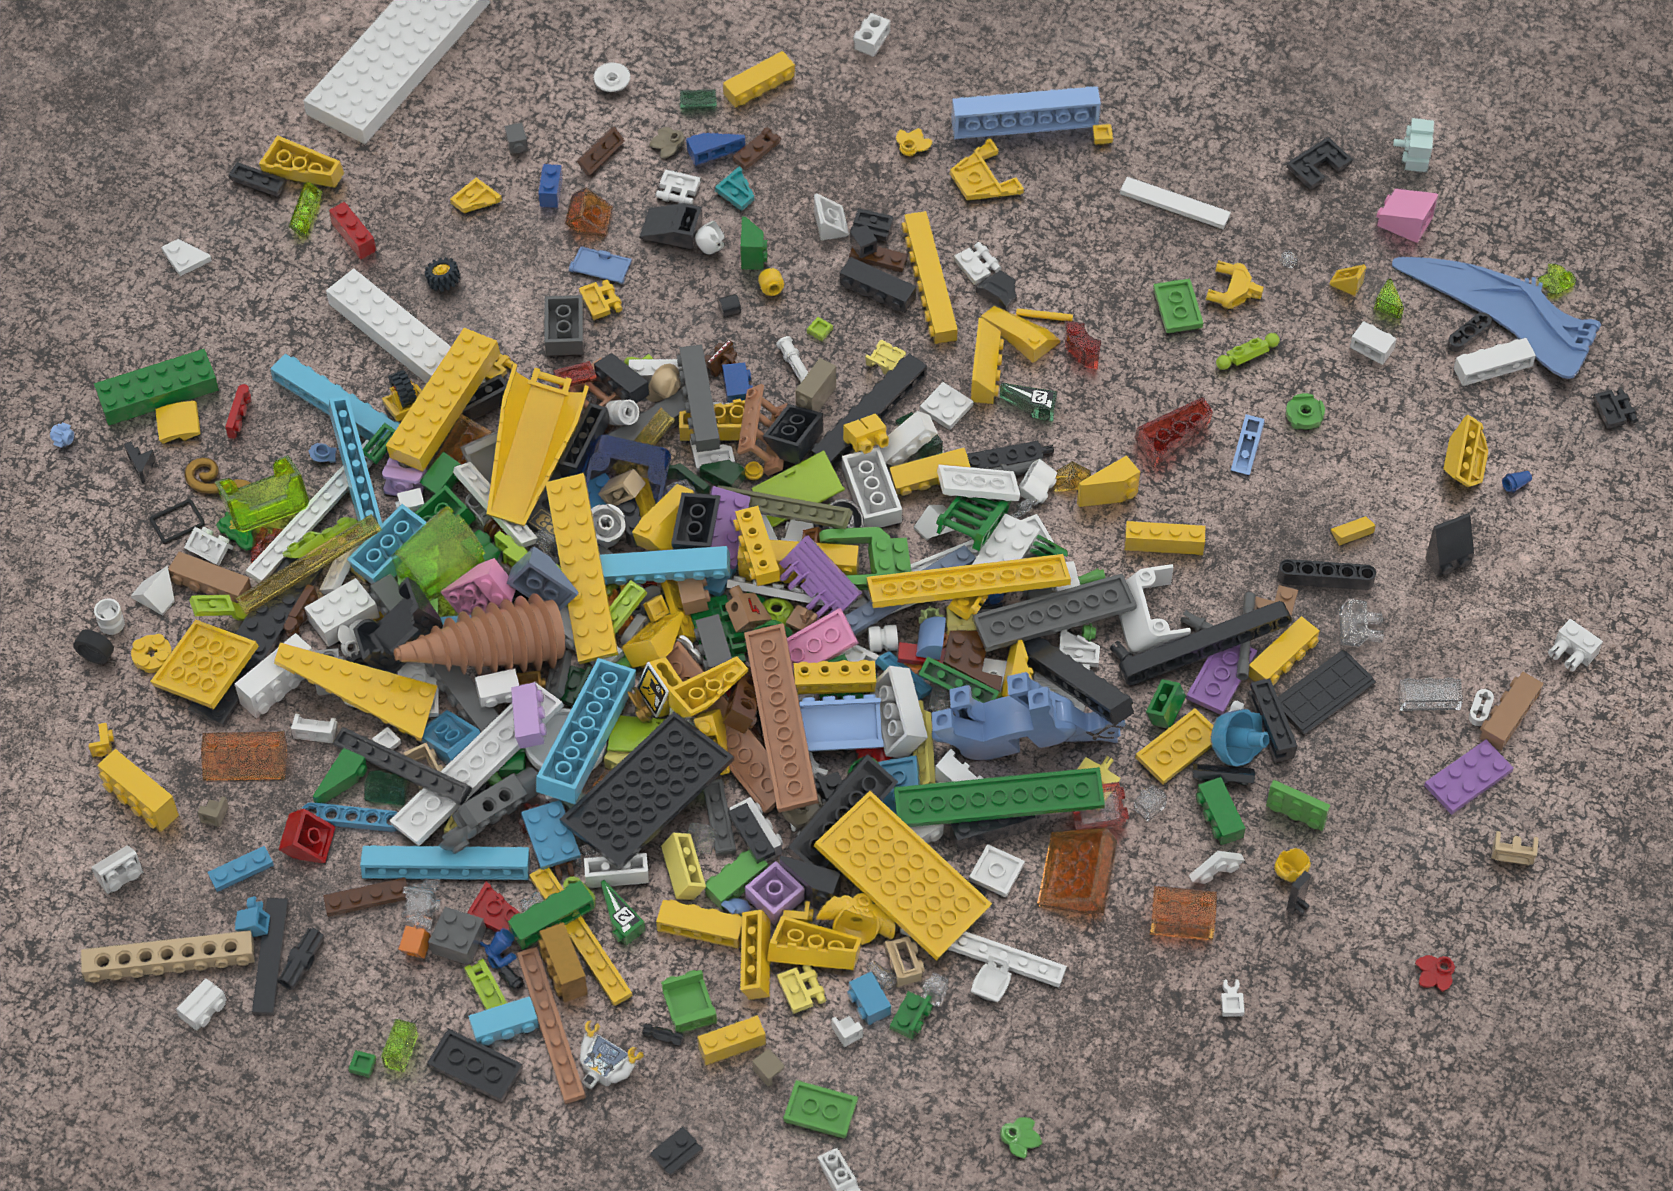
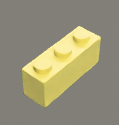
M672 833L661 845L674 893L676 899L694 900L705 889L706 885L691 834Z

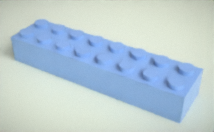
M1098 86L952 99L951 123L954 139L1090 128L1093 125H1099L1101 102Z

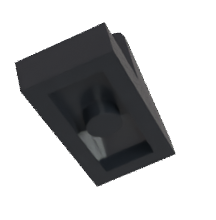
M131 441L125 443L124 447L127 456L142 483L146 482L156 461L154 451L149 450L141 454L139 448H134Z

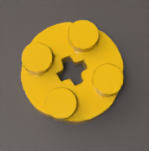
M162 634L147 635L133 642L131 657L138 669L140 668L147 673L158 672L171 654L172 649L170 643ZM150 651H156L153 657H150V655L147 653H149Z

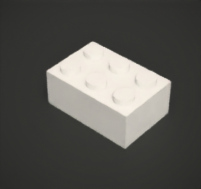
M356 578L304 607L309 623L328 647L339 641L337 632L340 625H345L349 628L354 621L359 619L373 620L374 618H380L375 601Z

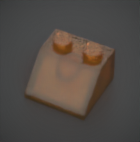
M585 187L572 194L564 224L578 234L605 237L613 206Z

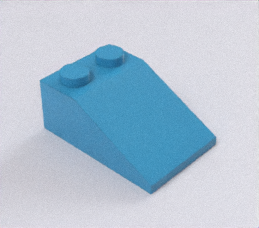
M446 710L426 725L422 742L427 743L429 749L433 748L436 755L448 765L480 734V731L449 710Z

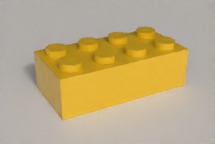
M114 749L97 765L100 771L99 777L103 780L102 785L106 791L115 793L117 799L123 805L128 804L136 816L145 818V822L152 829L156 827L162 832L179 816L173 796L118 750Z

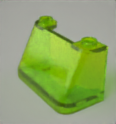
M289 455L281 457L273 463L274 475L240 488L237 487V484L231 478H224L215 482L217 491L230 519L238 531L246 532L306 509L309 504V498L302 475Z

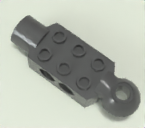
M531 767L518 774L513 773L462 804L452 815L458 826L442 836L443 841L439 844V847L452 851L454 854L467 847L470 844L468 840L482 832L485 826L490 823L491 825L497 823L506 813L510 815L518 809V806L541 794L536 792V777L538 773Z

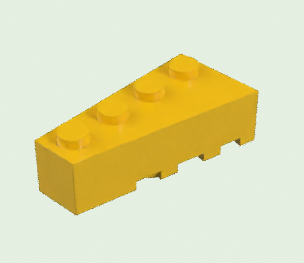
M278 135L259 162L262 171L287 180L336 187L344 175L340 161Z
M737 399L733 400V403L724 405L722 403L714 404L720 441L739 440L745 400ZM686 411L679 412L680 441H690V434L693 433V429L688 427L687 418H690V413L686 414Z
M781 916L769 943L767 961L854 970L860 956L862 938Z

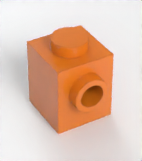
M414 924V927L406 926L398 950L405 955L425 959L431 934L426 931V927Z

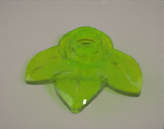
M1548 263V274L1538 277V281L1543 283L1542 286L1549 287V293L1551 294L1563 293L1565 289L1574 287L1576 283V278L1572 272L1566 271L1563 266Z

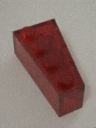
M1201 397L1137 427L1134 439L1154 469L1209 424L1213 411L1205 398Z

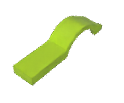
M229 595L191 596L189 600L195 616L232 615L238 621H244L257 601L255 599L246 603H236L231 601Z

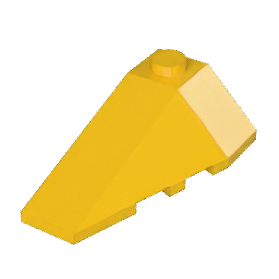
M736 656L668 689L669 706L682 718L691 717L708 709L748 672V668Z

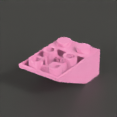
M493 558L472 568L441 590V593L458 614L464 611L471 615L472 610L476 606H479L485 612L490 602L495 603L498 607L504 599L512 602L516 589L507 584L509 576Z

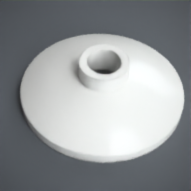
M619 63L603 64L594 73V82L597 87L607 92L620 91L630 81L628 69Z

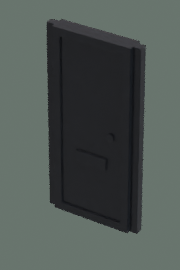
M1342 649L1279 695L1278 699L1287 720L1305 736L1376 684V681L1347 651Z

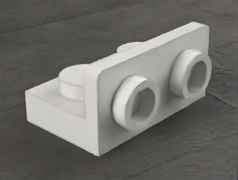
M204 526L202 529L194 527L184 548L219 566L228 548L232 550L234 546L229 544V539L221 535L218 538L213 536L214 531Z

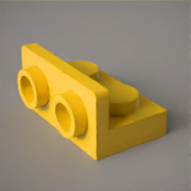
M989 595L955 598L947 608L968 621L971 615L977 614L981 606L978 604L983 605Z

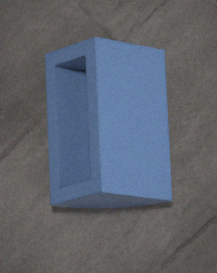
M930 617L920 624L916 656L940 660L946 617Z

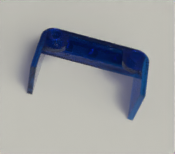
M609 435L597 437L586 475L587 489H589L592 471H604L608 468L610 459L615 458L649 466L648 479L654 484L661 485L658 503L663 498L671 463V453L669 450Z

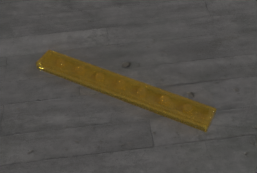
M370 514L238 596L236 600L247 615L382 531L380 525L373 515Z

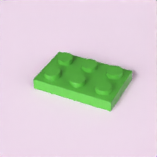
M1190 278L1153 284L1154 294L1166 333L1203 328V319Z
M1273 780L1270 786L1266 806L1270 807L1271 810L1286 814L1293 820H1299L1306 823L1309 827L1323 831L1331 806L1276 780Z
M796 1080L783 1122L846 1139L858 1097Z

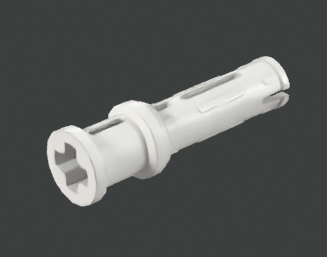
M790 336L783 337L777 341L776 346L782 351L783 359L789 362L796 376L802 382L808 371L799 357L800 352L793 346Z

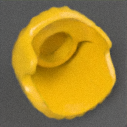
M1293 848L1280 853L1275 861L1274 869L1281 879L1287 882H1295L1304 870L1306 872L1309 871L1311 860L1303 850Z

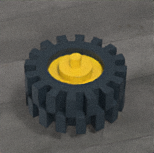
M444 257V260L438 258L439 261L432 260L433 263L429 262L427 264L428 267H425L424 271L430 288H434L435 291H438V289L444 291V288L449 290L450 286L455 287V283L458 284L461 279L456 261H453L452 258L448 260V257Z

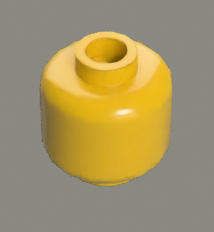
M775 268L763 270L758 277L759 285L765 295L775 296L784 289L785 283L782 275Z

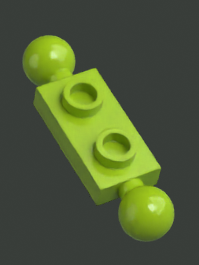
M1269 333L1265 336L1264 340L1259 337L1251 339L1249 342L1227 351V355L1219 356L1216 360V365L1219 369L1226 370L1231 366V363L1238 366L1268 352L1269 348L1278 346L1280 342L1279 336L1275 333Z

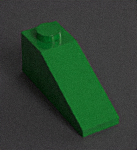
M343 748L313 794L314 803H327L355 785L361 777H364L368 769L365 757Z

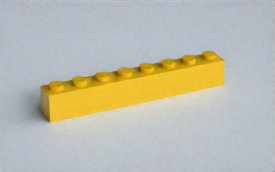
M927 212L904 214V222L901 223L902 232L907 235L905 243L906 247L910 248V262H914V277H918L917 289L918 292L922 293L920 297L921 305L926 308V311H924L925 320L930 323V326H928L929 336L933 337L935 344L957 341L958 329Z

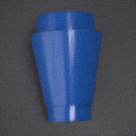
M1529 471L1506 474L1502 479L1503 488L1507 492H1515L1532 481V475Z

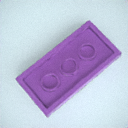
M713 486L710 495H720L721 499L711 547L727 546L730 552V568L735 569L739 549L738 536H740V533L735 531L733 520L736 519L735 511L749 507L751 497Z
M1240 645L1208 656L1186 695L1187 700L1220 715L1224 714L1242 681L1236 677ZM1250 647L1249 662L1252 663L1257 655V650Z
M1484 740L1427 780L1424 786L1452 815L1513 772L1514 768L1487 740Z

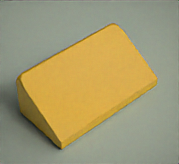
M1365 516L1332 528L1330 531L1340 546L1373 534L1376 526Z

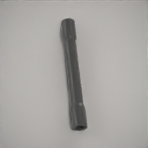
M1247 592L1244 594L1243 614L1255 610L1256 595L1254 593ZM1251 640L1240 644L1236 677L1240 680H1246L1249 676Z

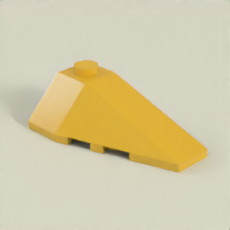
M993 306L981 315V318L999 329L1001 336L1032 363L1044 356L1061 341L1048 329L996 306Z
M676 484L653 506L632 531L637 546L649 551L673 550L671 543L681 493H694V491Z
M1018 640L1009 649L1001 689L1002 697L1009 696L1007 676L1027 672L1032 679L1033 670L1027 666L1028 655L1023 640Z

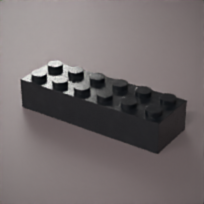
M867 754L861 758L783 850L796 860L826 868L830 861L814 847L815 842L869 791L883 801L898 781Z

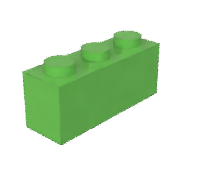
M749 850L747 852L743 851L739 854L737 860L732 864L725 865L718 875L712 876L706 881L705 895L721 911L724 910L725 907L721 903L725 900L729 901L733 898H739L744 894L745 886L766 870L768 863L764 860L757 864Z

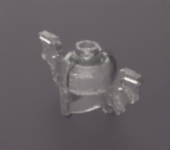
M425 878L421 884H413V887H404L403 893H407L405 894L407 902H405L406 909L401 912V916L406 918V921L413 922L416 929L424 928L431 931V917L435 914V911L440 909V899H436V895L433 892L439 890L440 879L428 880Z

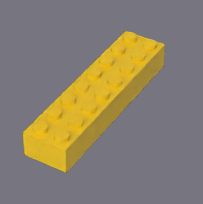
M463 328L386 444L391 459L422 472L425 470L499 357L500 350L496 340Z

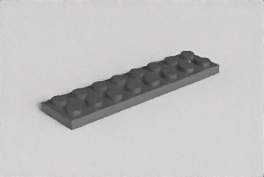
M1122 573L975 614L972 620L986 652L1016 644L1018 640L1027 641L1133 611L1137 608V604Z

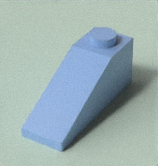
M1245 415L1231 471L1250 475L1265 419Z

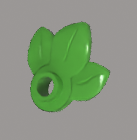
M1018 1118L1014 1123L1005 1124L1000 1130L1002 1141L1009 1144L1010 1151L1020 1158H1026L1027 1148H1036L1042 1144L1039 1134L1032 1130L1035 1121L1031 1118ZM1009 1130L1014 1133V1136L1009 1134Z

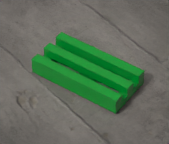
M384 422L363 448L364 456L377 465L386 454V444L396 430ZM386 430H389V431L384 435V437H383L382 439H380L381 436L385 433V431H386ZM376 444L375 448L369 454L368 452Z

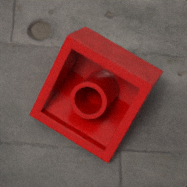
M304 808L289 813L278 850L294 859L323 864L328 855L335 826Z

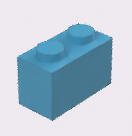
M872 971L849 982L848 997L852 1003H856L860 1018L862 1020L865 1019L868 1025L891 1015V1004Z

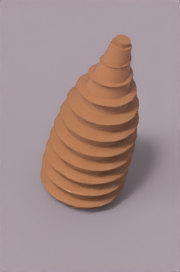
M533 593L528 601L524 597L518 596L514 604L510 600L504 599L499 608L495 603L490 602L485 612L482 608L476 606L472 610L471 617L466 612L461 611L456 623L452 618L448 617L442 629L433 626L430 634L426 636L420 635L418 639L394 648V657L396 661L399 660L400 662L430 663L433 667L435 664L445 665L448 672H450L452 665L460 666L464 675L468 666L474 667L478 675H481L483 666L489 667L492 673H496L498 666H503L505 670H512L513 665H518L520 670L525 673L528 663H532L534 668L540 671L543 661H547L549 666L554 669L557 659H562L564 656V626L555 601L552 599L543 601L538 594Z

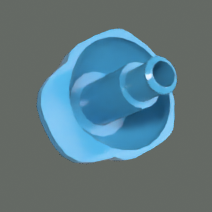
M1239 709L1224 713L1215 720L1210 740L1215 754L1223 763L1231 766H1241L1251 762L1255 755L1268 746L1269 735L1267 732H1262V716L1259 713L1250 712L1248 709Z

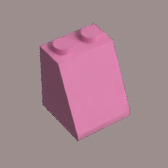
M1395 189L1392 195L1387 196L1384 208L1381 207L1376 217L1379 218L1377 226L1418 243L1433 219L1438 194Z

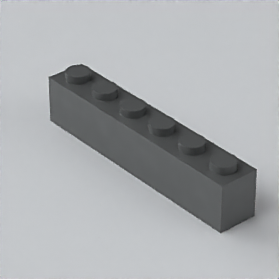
M700 344L679 347L680 355H676L678 367H682V371H679L680 382L685 384V386H682L683 398H687L688 401L685 402L686 414L690 413V418H687L688 427L693 429V433L690 434L691 443L696 445L697 452L720 449L719 433L703 346Z

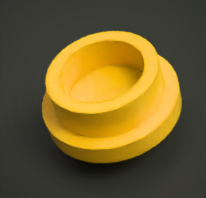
M752 461L745 466L746 478L757 480L762 477L763 467L758 462Z

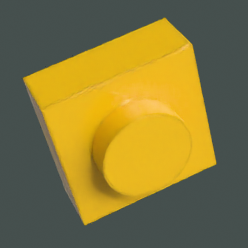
M1111 124L1093 125L1094 144L1113 143Z
M657 595L643 603L651 622L670 613L662 595Z

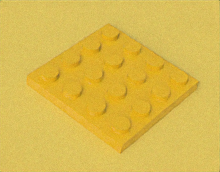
M195 619L150 682L157 688L214 709L259 645L256 641Z

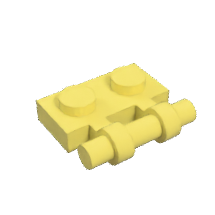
M809 965L802 967L805 972L799 974L796 967L777 975L778 982L793 1014L813 1007L812 998H817L819 1004L826 1002L825 991L817 981L816 971L812 970ZM804 982H809L812 989L807 990Z

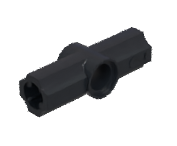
M315 928L307 929L298 946H294L291 949L287 964L278 978L279 984L289 990L295 989L304 972L309 971L312 967L315 953L325 938L324 934Z

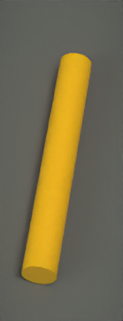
M1019 308L1016 310L1017 316L1068 322L1073 320V314Z

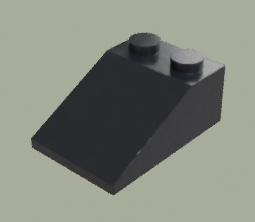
M1467 513L1434 526L1425 559L1435 575H1447L1457 568H1465L1470 565L1474 555L1470 514Z
M780 856V866L804 887L805 901H809L812 907L820 911L823 905L832 897H839L841 892L840 872L786 856Z

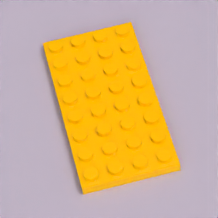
M871 791L814 844L818 851L936 961L992 905L987 898Z

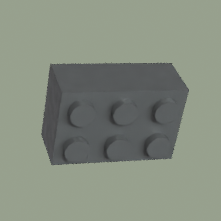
M582 295L544 296V343L546 356L584 354V307Z

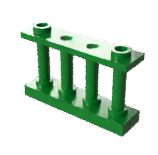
M957 496L944 514L938 516L936 521L938 529L936 533L941 534L945 527H949L972 537V540H974L972 549L980 551L1003 516L1008 514L1011 501L1001 500L1000 502H994L985 498ZM970 499L972 501H975L979 504H982L986 507L993 509V511H987L985 509H982L978 506L966 502V500ZM960 508L986 518V520L981 521L958 510ZM953 517L978 527L979 530H973L951 519Z

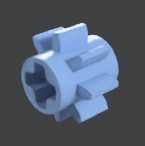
M62 422L58 426H53L50 432V438L54 441L53 445L62 448L72 443L74 431L70 429L71 425Z

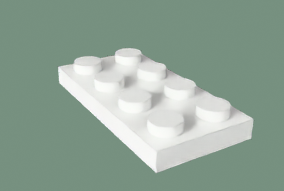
M938 465L937 473L942 493L945 495L1019 501L1020 492L1013 471Z
M1005 514L973 564L1024 559L1036 540V536L1040 534V529Z

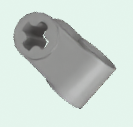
M470 493L465 499L466 507L475 516L476 519L474 521L478 527L484 531V526L492 516L486 515L487 511Z

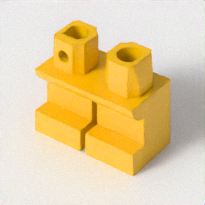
M876 414L843 425V440L847 444L851 443L855 452L862 451L864 454H867L873 450V446L878 445L884 448L889 445L886 426Z

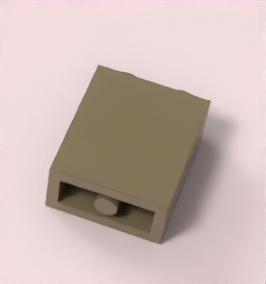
M821 358L818 359L796 389V406L819 412L836 389L835 365Z

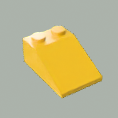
M1127 455L1079 483L1077 505L1084 507L1120 503L1134 498L1138 493L1140 470Z
M682 611L665 615L654 622L650 621L621 647L632 668L639 666L644 668L647 662L665 658L672 651L684 616Z

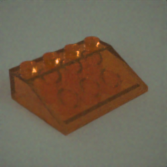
M1107 828L1051 832L1037 903L1039 907L1080 914L1104 913L1117 845L1116 838Z

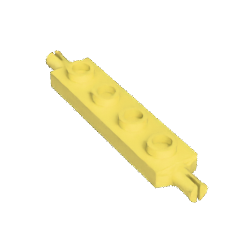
M918 700L928 738L913 751V756L916 755L919 761L920 785L933 784L936 782L931 712L924 710V702Z

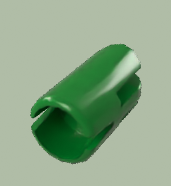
M1039 534L1036 536V539L1040 542L1034 541L1033 547L1036 549H1030L1031 553L1039 557L1063 554L1065 557L1068 556L1066 549Z

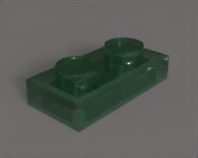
M716 89L680 91V109L717 108Z

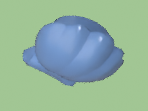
M316 443L308 451L311 459L316 462L329 461L334 463L336 461L335 454L337 448H330L326 444Z
M733 898L721 903L731 914L736 913L742 916V912H749L751 910L749 903L741 898Z

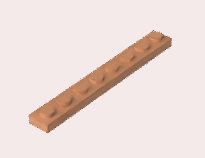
M534 947L517 952L521 970L564 1103L567 1104L585 1098V1093L538 948Z

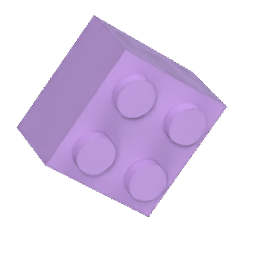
M776 861L745 886L746 899L757 910H763L771 919L773 925L779 922L781 916H783V910L792 911L805 900L804 887Z

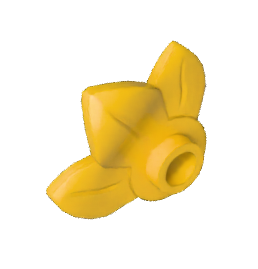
M920 128L910 133L899 130L896 135V140L900 144V152L906 156L914 155L918 151H925L932 145V139H923V133Z

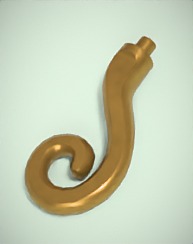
M197 458L191 461L185 468V481L197 492L206 494L238 493L248 499L253 497L259 499L261 496L257 485L246 480L236 479L219 483H204L196 479L194 476L195 472L201 467L210 468V471L207 473H199L201 480L211 481L217 477L219 472L218 465L210 458Z

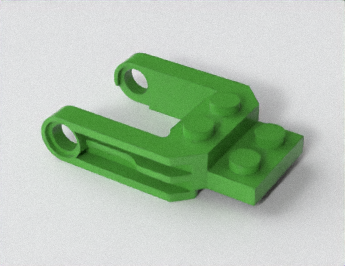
M880 527L846 528V530L826 529L819 532L820 543L869 544L868 554L871 574L846 575L860 591L868 590L867 577L912 572L907 538H890Z

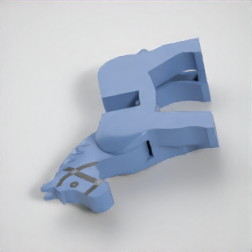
M1027 672L1007 676L1009 696L982 703L972 698L969 685L950 689L951 708L932 712V739L936 742L948 743L957 747L964 757L973 760H991L1019 753V738L1026 736L1039 748L1063 742L1102 740L1118 743L1117 738L1121 736L1120 729L1125 726V720L1114 726L1095 712L1085 713L1081 711L1068 698L1050 691L1048 687H1043L1038 682L1033 681Z

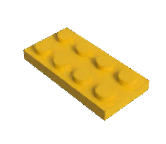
M1194 708L1137 752L1135 758L1164 785L1212 747L1210 739L1213 725Z

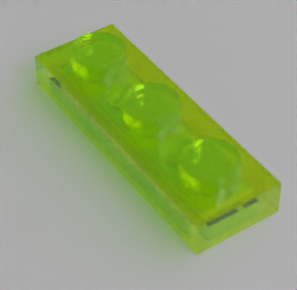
M309 181L303 185L288 226L302 237L308 233L323 192Z

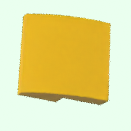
M195 401L179 402L155 409L158 436L162 444L179 437L184 441L201 434L197 403Z

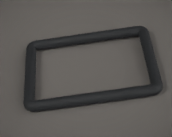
M191 499L182 501L152 515L149 519L163 543L170 542L193 531L194 527L199 528L205 524L204 519ZM190 503L201 523L165 539L154 519Z

